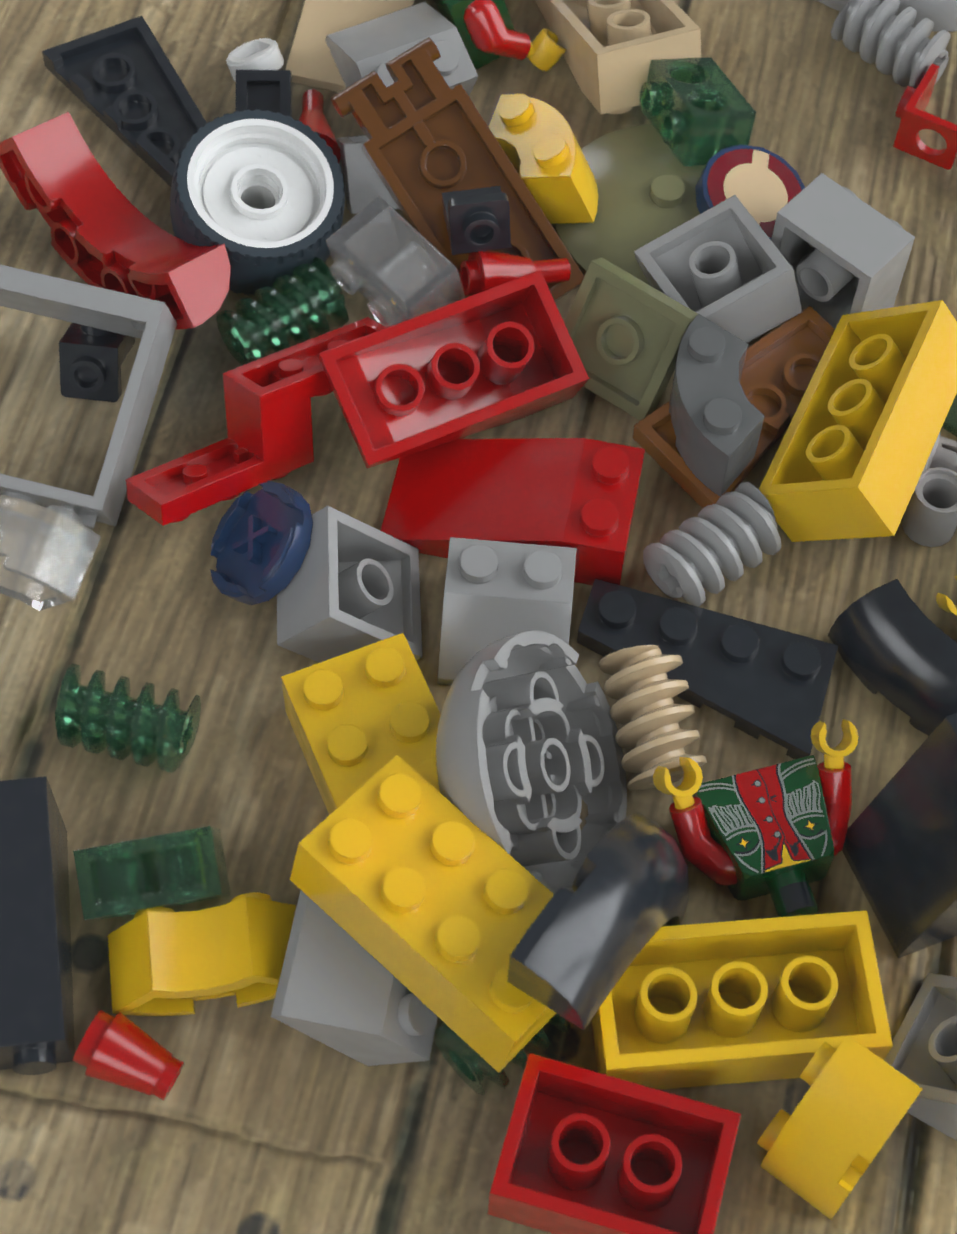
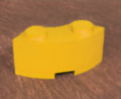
M501 94L489 124V129L550 224L594 223L598 207L596 179L564 116L548 103L528 97L525 94Z
M252 892L238 895L225 905L203 910L175 912L167 907H151L138 911L134 915V919L108 934L112 1014L121 1012L124 1015L133 1016L195 1014L194 1001L236 995V1003L239 1008L275 998L297 905L272 901L271 896L266 893Z
M848 1034L837 1049L826 1042L820 1046L799 1077L811 1087L792 1115L782 1108L779 1110L757 1142L758 1145L767 1151L760 1167L830 1220L834 1217L922 1091L921 1087Z

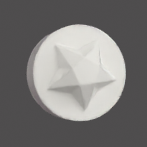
M261 38L249 41L235 48L228 55L226 62L232 78L236 82V70H279L284 60L276 41L269 38Z

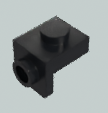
M236 70L235 111L269 110L273 113L278 112L284 116L292 117L291 70Z
M500 186L442 193L443 213L452 255L511 248L509 200L507 194L501 192Z
M72 323L59 341L61 394L64 397L107 402L118 401L122 393L121 365L133 347L135 337Z

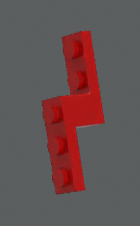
M366 317L223 373L228 438L125 479L128 501L164 526L169 523L183 521L192 513L220 501L234 499L241 492L258 486V484L283 478L291 471L314 462L311 398L333 392L318 358L319 353L387 327Z

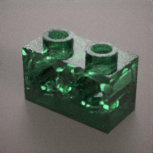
M711 57L651 60L647 82L642 85L640 90V107L642 113L649 119L663 138L665 144L670 147L684 167L706 165L713 156L724 148L741 144L749 145L756 111Z
M213 826L73 851L84 920H103L136 914L138 911L146 909L168 908L231 896L220 829Z

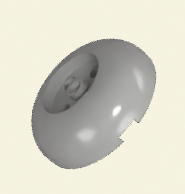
M533 630L512 634L490 643L477 652L463 666L454 679L445 698L438 724L436 739L438 783L440 793L553 894L559 888H566L575 893L572 890V885L589 851L614 826L626 818V772L621 764L623 752L622 747L616 742L617 726L610 716L611 708L599 682L587 684L575 666L579 654L565 641L555 635ZM581 799L587 804L589 814L585 818L587 823L582 830L580 829V824L583 820L579 818L582 808Z

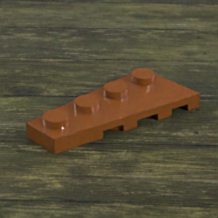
M811 306L805 308L802 313L789 319L747 349L740 385L747 400L765 417L755 457L722 495L735 491L738 485L790 425L835 331ZM669 402L634 425L633 439L645 449L702 509L707 505L716 504L720 497L707 488L692 473L679 454L675 445L676 435L671 421V413H669Z

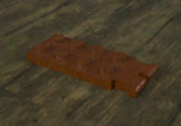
M430 37L385 64L395 82L386 88L379 75L372 71L330 97L338 114L343 118L352 113L369 139L362 144L363 153L458 300L469 297L463 294L460 284V265L463 260H468L469 253L452 255L442 202V193L500 186L501 192L506 193L509 200L511 248L490 251L528 257L532 261L567 258L571 268L570 280L567 282L547 283L555 302L581 285L584 278L583 273L461 83L450 89L433 63L441 56L437 46Z

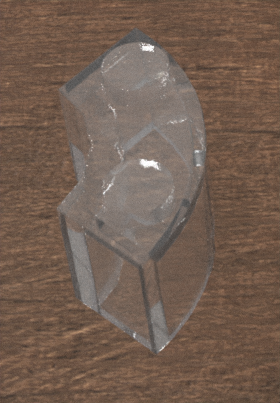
M0 494V593L18 599L39 611L75 600L101 536L81 525V518L70 509L55 505L45 508L25 500Z

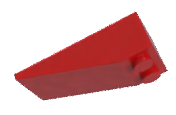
M541 270L326 350L318 355L367 468L510 423L574 398L589 380Z
M588 438L457 439L399 459L380 531L417 548L420 554L447 559L450 537L577 548L574 582L593 586L596 578L620 585L639 492L645 449Z

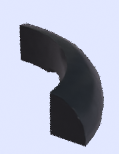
M898 579L873 589L853 602L838 616L829 631L828 637L833 644L838 645L837 651L844 662L873 694H877L879 691L893 705L910 716L909 722L914 728L929 736L946 716L957 713V642L946 635L925 616L909 597Z
M638 812L620 821L589 851L574 879L572 890L575 893L566 888H559L510 954L507 982L585 1030L615 984L652 936L664 924L669 926L681 925L689 901L688 866L677 842L655 820H650Z

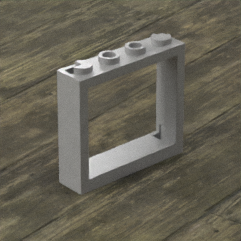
M0 264V306L141 339L94 496L0 474V505L5 508L27 515H36L38 507L60 512L58 518L61 521L85 529H94L96 521L116 526L127 491L125 479L131 477L177 323L165 302Z

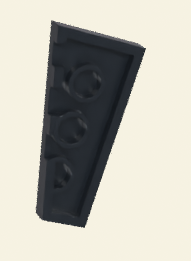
M143 16L42 51L45 67L171 187L174 171L186 143L190 141L191 136L196 134L199 128H203L207 122Z
M596 578L577 635V643L603 657L624 648L640 645H656L661 649L662 654L680 655L683 663L667 672L668 679L688 681L689 688L678 694L679 698L698 708H701L704 704L734 720V727L756 739L762 735L788 749L786 755L793 759L810 756L813 746L810 737L811 730L820 719L838 645Z

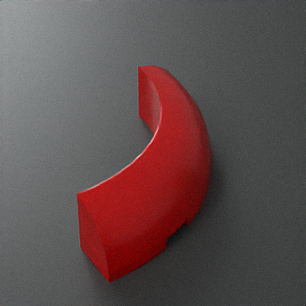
M69 112L0 142V168L17 198L26 210L30 211L37 208L51 228L52 247L88 285L165 302L177 323L176 330L195 328L207 321L221 308L229 291L231 270L225 244L215 246L189 244L161 229L144 216L121 193L104 172L85 143Z

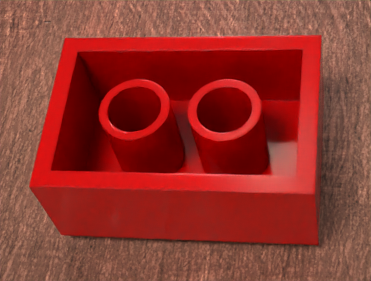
M529 1053L490 1189L487 1214L552 1234H714L741 1113Z

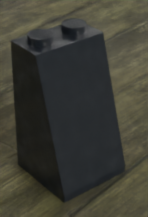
M957 713L944 718L850 825L846 833L842 852L898 959L957 936Z
M46 776L0 781V1070L13 1068V1071L18 1074L40 1075L54 1071L57 1067L56 1063L73 1062L75 1055L67 830Z

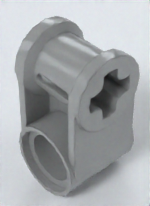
M940 432L902 517V527L905 534L912 541L928 547L942 546L949 542L957 529V441L942 437Z

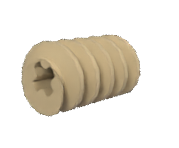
M656 645L624 648L605 656L599 662L601 671L612 675L606 680L604 685L605 693L608 697L618 700L612 705L610 716L615 722L625 725L617 731L615 736L616 742L620 747L632 749L623 756L621 760L622 768L626 772L639 774L629 781L627 789L630 791L656 788L653 783V773L658 766L667 767L671 776V783L682 780L684 773L679 763V757L691 758L700 767L707 763L706 756L686 754L684 747L701 738L700 731L680 729L678 722L695 713L694 706L674 704L672 699L689 688L688 681L667 678V672L683 663L682 657L680 655L662 654L661 649Z

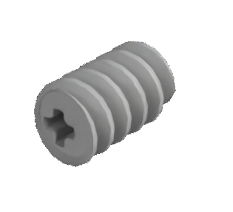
M850 0L844 6L830 31L833 39L837 41L843 40L844 46L853 52L859 51L861 59L870 64L876 63L878 71L885 75L892 74L894 82L903 87L910 85L917 88L932 63L938 65L940 68L935 81L936 84L949 60L948 51L945 50L950 40L949 32L943 29L932 39H929L933 29V21L925 18L913 28L917 10L909 6L896 16L900 0H885L881 5L879 4L881 0Z
M741 482L734 492H727L718 499L716 504L704 507L697 517L686 519L679 526L678 530H671L665 533L659 543L647 545L643 550V561L648 575L664 594L671 598L682 597L690 605L699 607L706 600L704 588L710 593L718 594L725 587L723 576L729 580L737 581L744 574L743 564L749 568H756L763 561L762 552L767 555L778 553L781 549V538L777 531L773 509L758 488L750 482Z

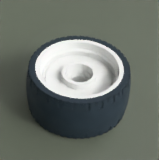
M255 109V111H234L232 114L227 113L222 117L214 118L212 122L209 121L203 128H199L197 133L191 136L190 141L186 143L174 171L170 194V215L174 236L196 246L225 244L231 266L229 290L233 291V293H243V295L247 296L281 294L283 291L287 292L292 288L299 287L302 283L307 282L310 277H313L322 268L335 246L342 225L345 206V188L341 166L338 164V159L333 154L331 147H328L327 142L321 139L316 131H312L308 125L305 126L299 120H294L288 115L284 116L282 113Z

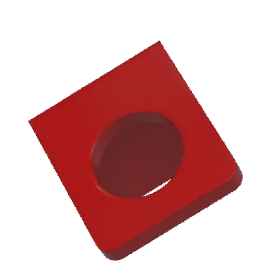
M932 63L918 87L914 88L909 85L900 99L895 117L901 120L893 147L941 168L950 170L957 157V125L924 111L930 101L940 66ZM924 129L936 131L945 139L947 147L937 150L926 146L919 137V131Z

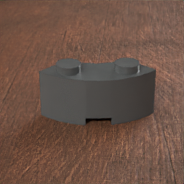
M698 313L686 330L679 347L669 401V413H671V421L676 435L675 445L682 459L692 473L707 488L721 497L755 457L765 415L747 400L740 385L749 344Z

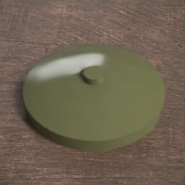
M672 124L637 125L605 134L581 149L596 179L598 188V207L594 223L552 224V227L584 276L590 262L602 257L649 285L636 260L634 251L700 215L696 206L695 187L701 172L713 156L722 149L732 147L733 145L702 130Z

